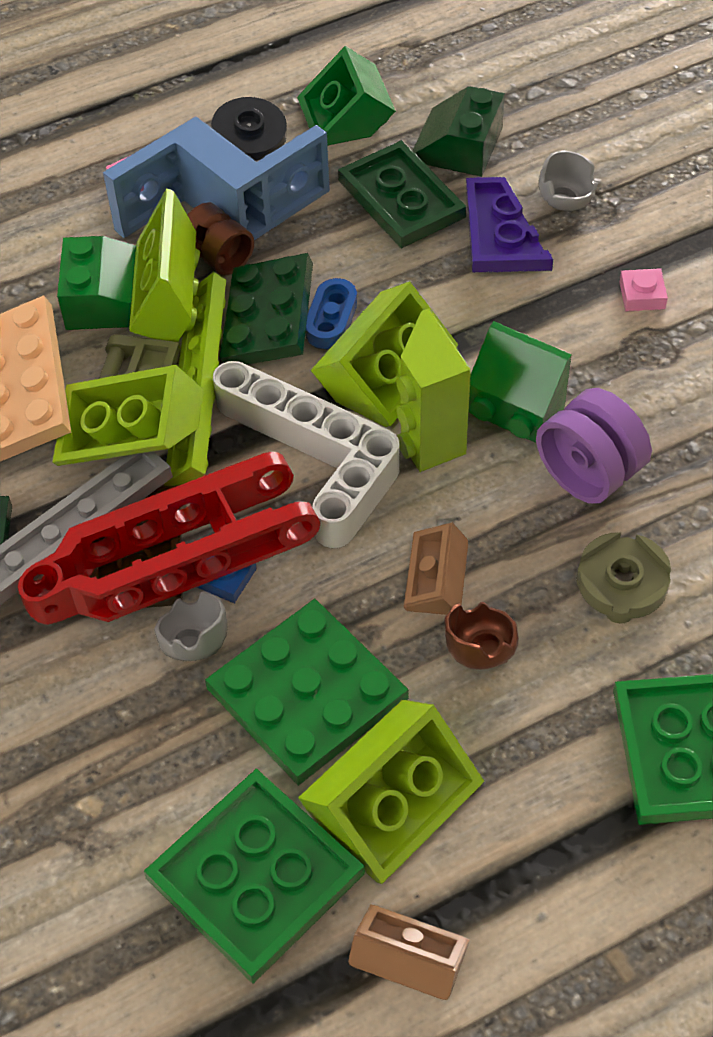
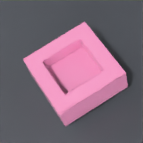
M661 269L621 271L619 283L625 311L666 309L668 297Z

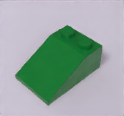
M106 236L63 237L57 298L65 330L127 328L130 326L136 245Z

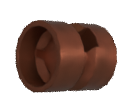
M211 202L202 203L187 214L196 230L195 249L200 250V257L211 268L225 276L231 275L234 267L244 266L247 263L254 249V237L250 231L232 220L227 213Z

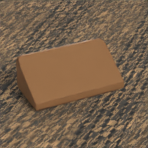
M453 522L413 533L404 609L406 611L447 615L457 603L462 606L468 540Z
M371 904L354 934L349 964L357 969L433 997L448 1000L470 939Z

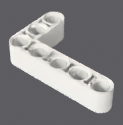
M228 361L219 365L213 373V383L217 408L223 415L337 468L313 502V509L321 522L320 529L315 537L320 544L328 548H340L347 545L398 477L399 439L396 434L244 363Z

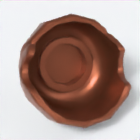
M480 602L472 610H464L461 604L457 603L444 617L447 648L454 659L461 665L477 670L494 668L506 663L515 654L519 642L517 624L505 611L489 608L485 602Z

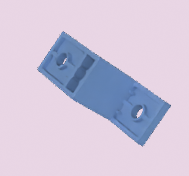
M195 116L103 172L114 230L125 238L146 225L167 188L175 192L180 203L185 201L193 208L207 202L217 205L232 220L250 231L254 240H256L330 191L327 132L315 125L256 162Z

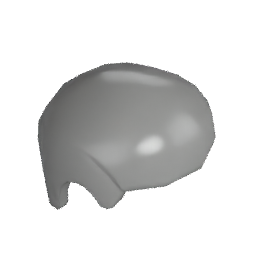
M566 150L551 153L544 161L539 175L538 187L543 199L547 201L548 205L557 210L572 212L586 208L595 196L598 182H594L593 178L594 164L579 153Z
M202 591L198 600L194 603H186L180 598L177 599L169 613L159 618L154 631L159 647L166 656L180 661H197L209 658L218 652L227 636L228 624L221 598Z

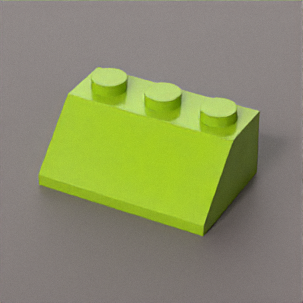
M167 188L136 242L129 331L152 339L179 342L185 331L190 332L196 321L197 309L192 308V304L198 289V279L194 278V271L199 261L200 250L195 249L196 230L175 192Z
M410 281L381 291L311 369V372L337 403L384 427H390L398 418L397 407L401 405V396L396 382L397 378L401 376V355L421 311L430 308ZM432 311V313L434 314V316L436 317V319L438 320V322L440 323L448 337L451 339V341L457 348L458 343L455 341V339L452 337L449 331L445 328V326L442 324L439 318Z
M430 308L421 311L402 352L401 376L396 380L401 396V405L397 407V416L401 424V433L397 434L399 449L406 459H412L419 472L466 455L471 369Z
M177 365L67 384L65 393L71 433L56 439L52 463L62 466L169 449L199 428L204 389Z
M401 700L302 793L298 799L313 820L365 866V872L373 880L383 884L485 781L433 704Z

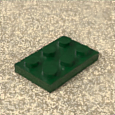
M402 140L338 169V181L401 249L466 218V205Z
M308 253L233 268L220 352L222 363L237 361L249 365L303 355L313 262Z

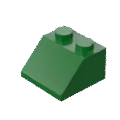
M344 46L297 97L309 129L317 125L327 132V146L371 137L396 112L376 65L347 46Z
M493 321L470 374L468 413L473 414L479 420L488 421L502 427L519 438H526L536 443L539 427L558 411L565 408L572 354Z

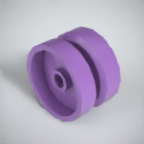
M600 388L584 390L564 410L558 411L537 430V448L548 472L563 489L575 498L587 503L603 502L623 485V481H628L650 462L652 453L650 438L640 418L626 402L612 392Z

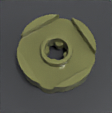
M621 532L599 536L586 546L581 556L576 581L581 595L591 607L602 614H606L607 618L612 622L623 624L629 622L632 618L649 615L663 604L671 583V566L669 558L663 549L649 538L637 534L636 539L629 537L620 538ZM619 569L622 573L631 571L634 575L631 581H621L615 578L616 573L614 570Z

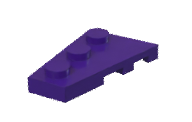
M466 178L472 273L552 271L554 259L549 251L544 250L541 246L538 232L534 225L530 226L525 219L523 207L506 178Z

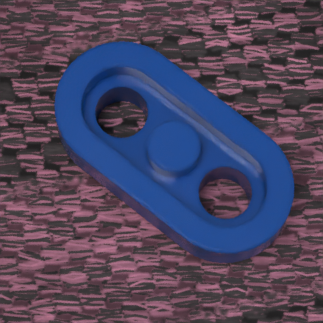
M333 278L324 281L317 288L307 315L306 338L314 347L330 349L350 327L357 308V290L350 281Z

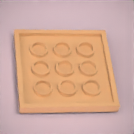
M44 295L0 314V462L71 433L53 308Z

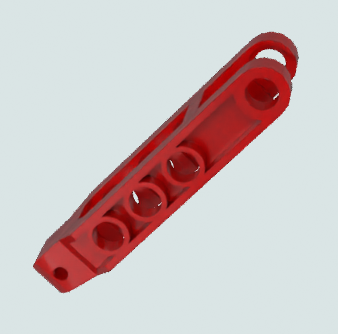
M266 452L70 527L55 553L36 562L24 571L18 583V591L26 611L38 623L49 625L77 614L110 622L310 541L317 534L321 522L310 502H294L272 510L270 507L236 520L233 514L278 497L287 491L293 483L294 475L284 456L278 452ZM270 471H274L272 474L268 475L267 477H263L266 473H268V472H270ZM191 503L188 507H186V508H184V509H181V510H178L180 507L184 506L185 504ZM148 520L143 525L136 526L138 523ZM210 524L214 531V534L186 544L185 541L176 544V549L143 562L141 559L132 562L133 566L97 579L96 576L90 578L94 568L204 525ZM105 537L103 540L99 542L92 543L94 540L98 538ZM37 574H42V575H44V576H43L41 579H39V580H36V581L33 580V578H34Z

